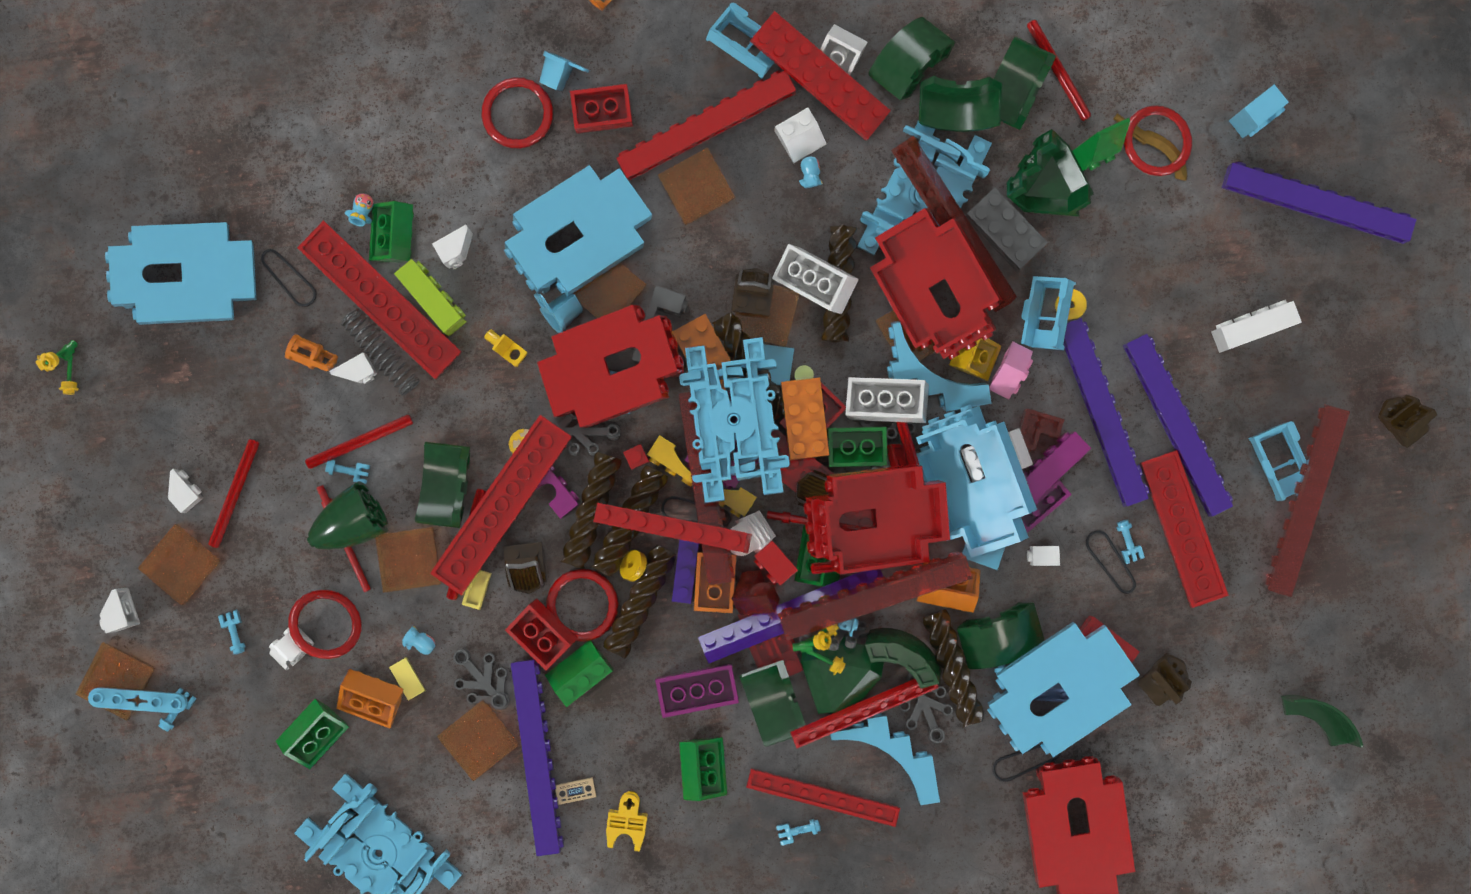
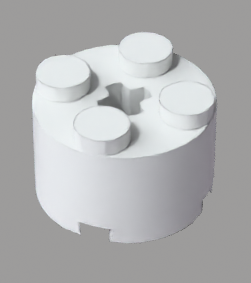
M289 627L284 631V637L280 640L276 639L269 646L271 650L269 654L285 670L289 669V664L294 666L307 654L295 644L290 635ZM299 628L303 639L313 646L314 642Z

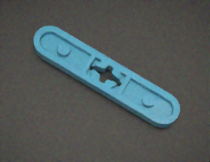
M99 687L91 690L88 695L89 703L97 708L180 713L186 709L188 704L183 694ZM139 695L140 699L147 700L148 702H141L137 705V702L128 701V699L136 698Z

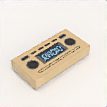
M593 777L557 784L555 789L558 805L597 796Z

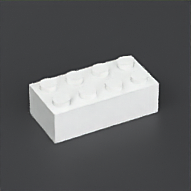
M788 244L772 277L775 281L820 306L839 314L843 313L859 280L804 249Z
M1286 300L1270 305V310L1267 306L1251 312L1252 316L1248 313L1235 318V323L1229 320L1216 325L1217 329L1211 331L1219 353L1302 323L1294 301L1287 303Z
M849 377L845 415L850 420L926 423L929 385L925 380Z

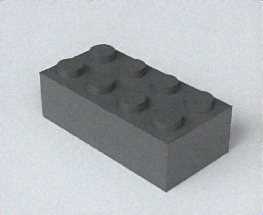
M993 188L965 216V219L1016 272L1048 243L996 188Z

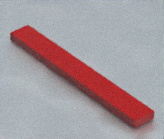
M913 679L791 731L796 749L933 691L938 688V684L920 689L916 679Z
M753 768L750 770L746 788L893 827H896L900 807Z

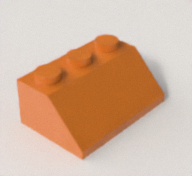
M930 559V562L923 563L918 585V602L974 613L979 598L980 569Z
M349 669L340 685L336 709L391 728L401 703L404 689L378 678L365 675L360 671Z

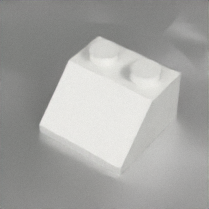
M834 24L820 50L846 73L851 75L868 42Z
M809 108L802 110L775 126V133L793 163L798 162L826 145L819 125Z
M464 225L432 243L446 267L456 269L463 265L462 262L466 260L473 233L467 225Z
M118 588L111 591L100 613L101 619L99 622L105 633L121 631L140 624L129 588Z

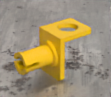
M490 329L484 336L485 340L494 345L492 349L515 367H518L528 354L527 351L505 334L500 336ZM513 350L520 351V356L516 360L510 357Z

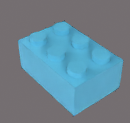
M1274 84L1232 117L1229 122L1242 138L1247 135L1252 137L1286 110L1284 106L1289 102Z

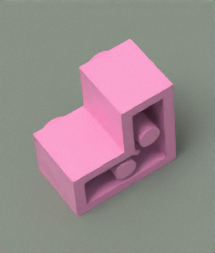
M1012 341L1004 354L1000 367L992 378L989 390L1008 400L1013 393L1017 394L1021 386L1019 384L1020 381H1025L1029 374L1028 370L1033 362L1031 359L1033 351Z

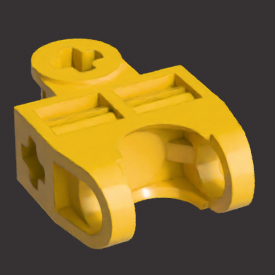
M627 791L622 795L619 810L610 809L608 812L606 828L608 848L614 847V841H616L619 835L628 834L631 836L633 844H635L634 851H640L646 832L648 814L638 813L640 798L633 791ZM628 798L632 799L633 803L631 806H628L626 802Z

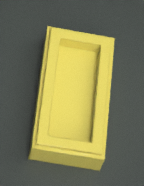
M484 570L479 571L465 591L462 605L481 610L492 573Z
M407 657L389 667L399 686L404 689L403 693L408 701L426 691Z

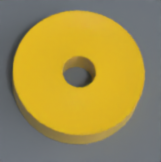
M1073 289L1071 302L1074 303V307L1069 310L1068 320H1075L1081 317L1087 307L1085 296L1080 291ZM1058 295V297L1056 298V301H1055V309H1056V312H1057V307H1058V302H1059V295Z
M632 550L625 555L620 566L622 578L633 582L643 575L647 565L645 554Z

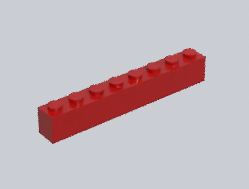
M597 503L593 521L743 553L749 552L752 534L602 503Z

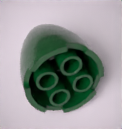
M358 481L342 491L321 511L308 532L309 537H307V541L311 547L327 550L352 547L375 539L389 531L385 527L388 521L377 499L375 500L370 493L368 494L369 488L363 482Z

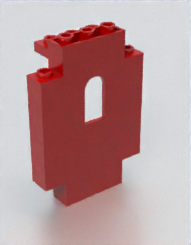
M924 208L875 237L886 258L870 267L915 348L921 347L924 349L931 345L932 342L930 340H933L935 343L933 348L936 354L940 352L943 359L949 357L951 360L960 355L959 350L963 348L969 350L977 345L975 341L981 338L985 341L994 335L992 332L996 330V327L985 309L988 308L990 311L999 306L998 302L1002 298L956 218L938 227L929 209ZM946 279L960 304V313L955 318H948L943 314L929 289Z
M630 305L551 336L557 355L541 360L537 364L554 417H563L575 412L580 428H588L669 398V388L663 379L679 377L684 372V362L678 354V343L672 335V324L669 318L658 315L644 320L646 317L644 310L638 305ZM631 347H635L640 351L641 360L636 366L610 375L605 357Z
M918 464L827 475L825 490L828 494L806 497V503H804V512L808 519V522L805 524L806 532L809 534V542H807L808 552L815 558L824 557L829 561L831 560L833 570L840 575L930 562L928 543L950 540L946 482L940 480L923 482L922 466ZM875 509L876 527L845 531L840 527L839 520L844 513Z
M1085 756L1077 761L1067 759L1058 764L1053 762L1045 763L1036 769L1042 789L1031 788L1027 790L1028 792H1023L1037 885L1039 888L1056 885L1057 894H1119L1116 875L1135 872L1123 782L1114 775H1109L1102 779L1100 762L1093 756ZM1073 798H1081L1085 801L1089 833L1071 835L1067 805Z

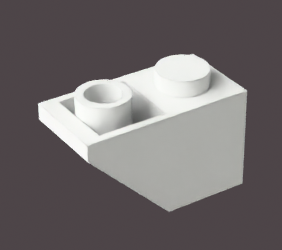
M172 469L170 471L168 499L180 513H187L203 499L200 494L202 491L197 485H192L188 481L189 476L182 469Z

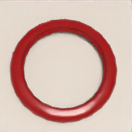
M513 77L497 83L489 90L482 104L481 117L484 128L494 141L505 147L521 149L539 142L546 135L553 120V107L547 92L539 84L526 78ZM508 88H527L539 97L543 105L544 115L542 123L538 130L527 138L511 139L499 133L492 123L491 107L493 101L502 91Z
M1153 105L1138 110L1130 117V124L1124 140V148L1129 160L1138 169L1153 176H1165L1173 174L1186 164L1192 150V136L1186 121L1180 114L1167 107ZM1162 115L1174 121L1182 133V152L1173 163L1167 166L1156 167L1142 161L1134 150L1132 142L1134 129L1147 116Z
M576 569L562 574L555 580L547 595L546 608L559 619L555 607L556 598L566 583L579 578L590 579L598 583L605 590L609 602V609L605 620L591 631L577 632L569 629L578 638L576 641L585 642L601 637L611 628L618 613V598L613 585L606 577L590 569Z
M316 590L303 595L295 602L288 617V627L293 641L302 651L316 658L332 659L347 654L355 647L362 631V621L357 608L347 597L332 590ZM317 599H330L340 603L348 611L352 620V631L348 640L343 645L335 649L323 650L311 646L303 639L298 628V618L300 612L308 603Z

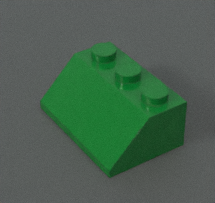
M398 201L373 204L369 261L396 263L410 261L411 238L413 235L412 220L414 217L413 204Z
M886 427L827 429L829 467L887 466Z
M804 525L797 562L798 571L795 574L794 581L822 587L839 581L840 574L837 572L813 574L811 572L812 563L827 562L829 560L824 557L815 558L808 552L807 542H809V534H807Z
M590 640L549 671L545 677L556 695L568 707L614 669Z
M315 698L281 734L276 743L285 756L311 769L349 726L332 709Z
M723 737L691 739L679 742L683 799L703 801L727 795Z

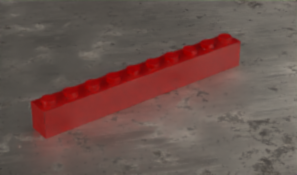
M778 70L770 75L771 78L755 82L753 84L754 87L748 90L743 88L736 93V96L722 99L719 105L715 107L711 105L703 110L704 113L698 116L696 114L691 115L681 125L676 123L669 128V131L665 133L659 132L652 136V140L639 142L633 150L629 151L627 149L622 151L616 159L625 177L630 181L794 96L796 89L789 75L785 71L781 72Z

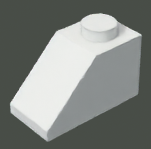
M361 353L329 371L331 375L364 384L373 381V376L377 375L374 366L365 353Z
M1030 546V550H1027V561L1032 566H1060L1059 546Z

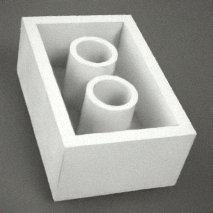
M1020 429L1008 432L1021 468L1033 465ZM969 446L962 449L961 453L972 482L986 478L974 447Z

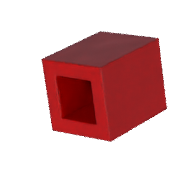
M641 444L623 452L631 470L650 462Z

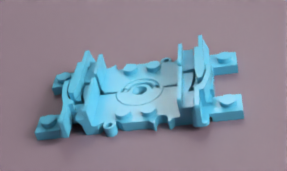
M919 120L915 128L905 125L903 132L920 140L917 142L909 139L902 153L903 158L898 156L894 159V166L899 168L894 170L887 186L881 189V192L886 194V198L884 200L876 199L878 205L873 214L868 211L863 212L860 222L867 225V228L857 248L875 255L879 246L875 237L913 215L914 211L917 213L924 208H928L938 227L956 218L962 204L968 201V199L963 197V192L969 191L971 193L973 191L972 184L976 176L985 178L990 171L982 163L992 143L974 135L968 150H965L949 139H946L945 143L940 142L939 138L933 136L935 129L921 125ZM935 152H937V153H939V155H938V157H937V159H936L934 165L937 166L938 168H937V170H936V172H935V174H934V176H933V178H932L931 176H932L933 171H934V166L932 165L931 162L933 161ZM961 155L963 160L960 166H958L956 163ZM926 192L928 197L926 199L921 198V193Z
M763 337L743 340L746 359L721 362L722 369L718 370L716 363L707 364L705 346L685 348L688 373L680 374L679 379L682 386H690L691 397L688 400L689 403H697V408L690 410V413L694 415L696 435L700 438V440L696 439L693 441V447L696 450L702 449L699 452L701 469H711V473L692 476L695 483L702 482L705 503L725 501L723 481L731 480L732 476H736L738 481L761 477L764 495L784 492L780 468L789 467L790 460L787 455L779 456L777 443L780 441V438H773L771 436L773 430H778V426L774 424L772 404L768 402V400L772 401L775 399V392L773 390L766 392L769 388L768 373L758 375V371L776 369L777 365L774 359L766 360ZM743 370H747L748 378H737L744 377ZM724 379V386L726 390L722 389L720 380ZM727 391H730L731 401L729 400ZM732 416L738 418L736 423H731L730 419ZM735 440H737L738 452L733 453L735 466H731V453L735 450ZM759 458L760 469L756 470V462L754 460Z
M347 773L332 788L347 802L328 821L324 829H321L308 817L294 833L310 847L305 853L304 860L306 862L310 860L319 848L324 849L318 856L324 862L323 864L337 865L333 870L334 875L340 876L345 872V878L360 890V894L370 892L371 894H421L434 877L450 889L463 874L447 860L450 856V852L447 849L433 863L430 859L435 855L433 852L434 848L427 842H421L424 837L423 832L417 831L412 835V829L397 817L396 811L392 815L386 814L385 809L388 807V804H382L374 797L377 788L373 784L369 783L362 789L363 787ZM349 808H352V809H353L355 812H357L359 815L356 816V817H354L352 820H350V821L345 825V823H346L351 817H353L354 815H356V814H355L354 812H352L351 810H348ZM376 850H381L382 856H377ZM419 867L422 868L427 874L425 875V874L420 870V871L418 872V875L416 876L415 880H414L413 883H412V880L414 879L415 875L417 874V871H418Z

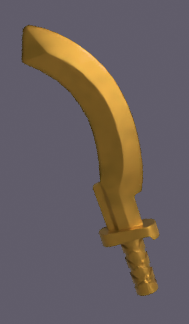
M1117 113L1113 120L1118 123L1125 120V118ZM1138 124L1136 125L1133 137L1143 145L1149 144L1159 149L1169 158L1171 163L1179 157L1180 151L1168 139L1153 131H1144L1138 127ZM1186 164L1180 170L1174 172L1176 179L1187 180Z

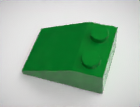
M1129 118L1097 132L1072 151L1082 171L1089 168L1091 171L1101 166V162L1105 161L1107 164L1116 159L1115 155L1121 152L1130 124Z

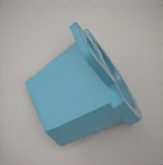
M544 51L545 61L539 82L555 90L563 91L573 67L588 73L589 69L559 55Z
M564 293L549 304L541 294H534L541 307V313L557 333L566 331L567 327L583 312V308L574 294L567 297Z

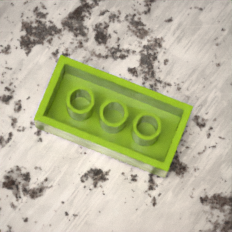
M411 259L394 274L443 333L450 337L467 322L464 319L466 314L457 305H452L454 300L447 292L439 289L442 286L432 275H427L429 273L428 269L420 261L415 262Z

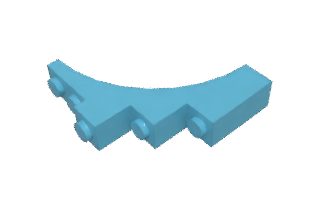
M899 321L891 322V327L888 328L890 339L894 340V346L891 347L892 355L897 360L889 361L890 366L887 367L889 378L925 380L929 385L928 396L941 393V396H938L939 405L946 412L959 410L968 405L975 407L992 404L987 383L969 384L954 382L929 371L910 350L904 338L901 323Z
M881 712L867 718V725H864V722H858L853 724V727L844 728L830 734L831 740L861 741L876 746L890 754L909 774L920 805L940 802L933 756L927 754V751L917 752L916 756H913L910 736L905 734L904 731L895 732L893 736H890L886 714Z

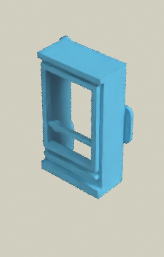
M730 3L728 8L710 28L706 41H711L759 74L760 78H763L774 62L762 51L756 57L749 53L748 50L753 45L751 42L744 48L736 41L722 34V31L729 23L750 38H753L761 28L759 24L747 17L748 12L736 3Z
M1033 276L1030 297L1024 301L1022 319L1025 320L1021 344L1032 348L1064 350L1063 342L1073 288L1076 282L1067 278ZM1046 288L1060 289L1056 318L1041 317ZM1040 320L1055 321L1052 331L1039 330Z
M1290 421L1279 424L1248 438L1252 443L1277 501L1286 500V497L1320 484V479L1314 466L1308 465L1299 446L1300 435L1294 422ZM1282 432L1294 459H1289L1288 462L1272 468L1260 442ZM1296 462L1300 470L1299 472L1277 480L1274 473L1275 470Z

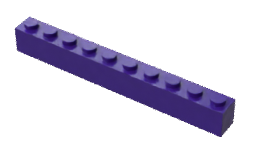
M1242 162L1232 163L1227 168L1221 187L1223 189L1404 244L1411 240L1417 219L1411 218L1410 214L1403 212L1398 214L1392 212V209L1388 207L1378 208L1372 202H1359L1352 196H1339L1336 191H1323L1313 184H1308V186L1301 184V181L1297 179L1287 180L1277 173H1265V170L1261 168H1248Z
M1080 318L1067 323L1063 345L1123 507H1127L1149 499L1147 495L1149 494V489L1146 483L1143 484L1142 470L1139 465L1136 466L1134 449L1129 447L1127 441L1129 440L1126 429L1122 428L1120 423L1122 422L1121 414L1119 411L1116 412L1114 406L1116 404L1115 398L1112 393H1109L1107 388L1109 386L1108 379L1101 372L1102 363L1100 358H1096L1094 353L1096 348L1093 340L1088 337V325Z
M1145 334L1123 345V348L1174 450L1178 451L1183 468L1207 516L1213 517L1233 507L1231 503L1233 498L1228 491H1225L1223 487L1224 480L1220 474L1216 473L1214 469L1216 467L1212 457H1208L1205 451L1207 446L1202 439H1199L1197 435L1198 428L1194 422H1191L1189 418L1190 412L1180 400L1181 394L1177 388H1174L1171 382L1173 381L1169 371L1165 370L1163 366L1164 360L1160 354H1157L1154 348L1156 345L1153 338Z
M880 569L859 572L702 635L698 639L709 664L888 591L886 580Z
M535 659L515 661L511 663L536 856L558 854L561 852V848L564 847L563 836H559L561 818L560 816L557 817L556 813L559 805L558 798L554 797L553 791L556 789L555 778L551 776V770H554L553 760L549 759L548 751H551L550 739H546L548 722L543 717V713L546 712L545 701H541L540 695L543 693V684L538 680V674H541L540 664L536 663Z

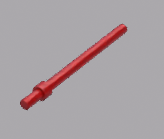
M321 485L316 489L321 497V504L324 509L332 501V498H329L324 485ZM344 548L363 591L371 590L353 548Z
M767 512V518L781 520L782 523L790 524L792 522L805 525L808 522L807 517L791 515V512ZM839 523L840 527L845 531L868 528Z

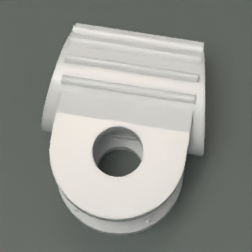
M760 510L735 521L737 525L730 529L752 534L749 552L730 551L738 556L747 555L752 551L757 553L776 537Z

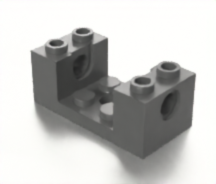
M656 286L645 320L661 315L659 311L681 318L682 314H686L689 305L688 301H686V295ZM635 348L632 357L633 362L636 364L641 360V354L637 348Z

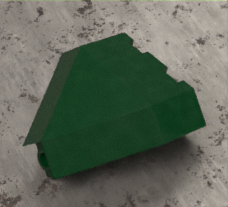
M1051 129L1035 139L1032 144L1034 148L1029 155L1025 154L1017 166L1019 168L1018 172L1007 181V197L1024 212L1080 217L1079 210L1091 204L1090 196L1094 195V192L1070 146Z
M843 637L839 644V649L836 651L829 649L825 651L818 650L813 646L816 653L832 661L836 656L840 659L843 657V662L846 664L841 674L837 672L836 675H833V672L829 671L830 664L813 655L802 652L801 664L818 714L828 713L831 715L861 702L881 679L884 662L871 663L864 644L857 643L855 648L846 647V637Z

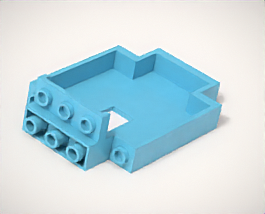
M589 165L513 214L514 221L512 223L516 230H521V232L505 241L504 252L509 259L513 258L518 273L525 275L527 278L526 284L531 291L535 290L536 293L542 291L545 294L550 291V285L557 281L556 286L562 294L565 293L568 297L642 249L644 241L636 229L649 222L652 218V213L620 168L600 180ZM574 222L583 237L558 253L549 252L545 246L547 238Z
M227 222L131 226V232H128V239L132 245L108 246V252H105L106 263H109V271H106V279L110 283V290L107 291L108 302H111L114 307L133 308V320H136L139 325L234 320L233 301L257 300L252 240L230 241L229 225ZM181 263L182 282L149 283L143 278V269L148 265Z
M971 405L960 408L961 412L958 414L952 411L944 414L945 418L942 420L939 417L928 420L929 425L922 427L923 435L916 437L918 444L928 441L929 445L920 448L921 452L916 455L919 465L922 466L924 482L936 480L946 482L950 540L963 536L972 558L1029 538L1021 516L1036 511L1037 508L1005 422L997 424L995 420L986 424L980 406L972 408ZM964 444L974 447L986 478L971 483L960 454L961 447Z
M1072 622L996 673L998 677L996 682L1002 690L1006 688V691L993 695L994 699L988 702L990 708L987 710L993 719L998 718L1001 722L999 728L1003 734H1009L1012 738L1010 744L1015 751L1020 750L1024 754L1040 742H1043L1040 746L1046 755L1050 753L1055 757L1131 706V703L1120 688L1140 676V674L1105 625L1084 637L1078 626ZM1059 682L1069 699L1043 716L1034 715L1030 710L1032 700Z

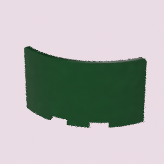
M919 17L903 27L887 43L874 61L868 74L900 101L909 98L925 77L922 73L928 67L933 68L939 62L948 58L955 41L924 17Z
M1018 37L1013 38L994 77L995 80L1002 83L1001 122L1021 130L1056 55Z
M936 76L920 82L919 123L930 128L955 132L979 131L997 127L1001 124L1002 83L991 77L966 81V85H956V81L945 80Z
M425 442L423 477L415 516L416 523L460 528L465 509L463 507L464 495H467L469 480H466L467 471L470 468V447Z
M1018 602L1011 608L1001 612L998 618L990 619L989 616L979 619H966L957 627L969 669H986L1012 663L1045 641L1034 603Z
M875 628L870 630L865 646L871 663L890 662L904 666L914 676L920 689L939 684L941 667L936 661L935 654L923 641L910 633L898 629Z
M783 660L739 676L765 747L791 739V731L806 725L798 701L793 702L796 696Z
M1281 696L1284 715H1301L1315 721L1326 734L1330 746L1351 744L1359 748L1363 747L1362 739L1355 725L1336 707L1305 696Z

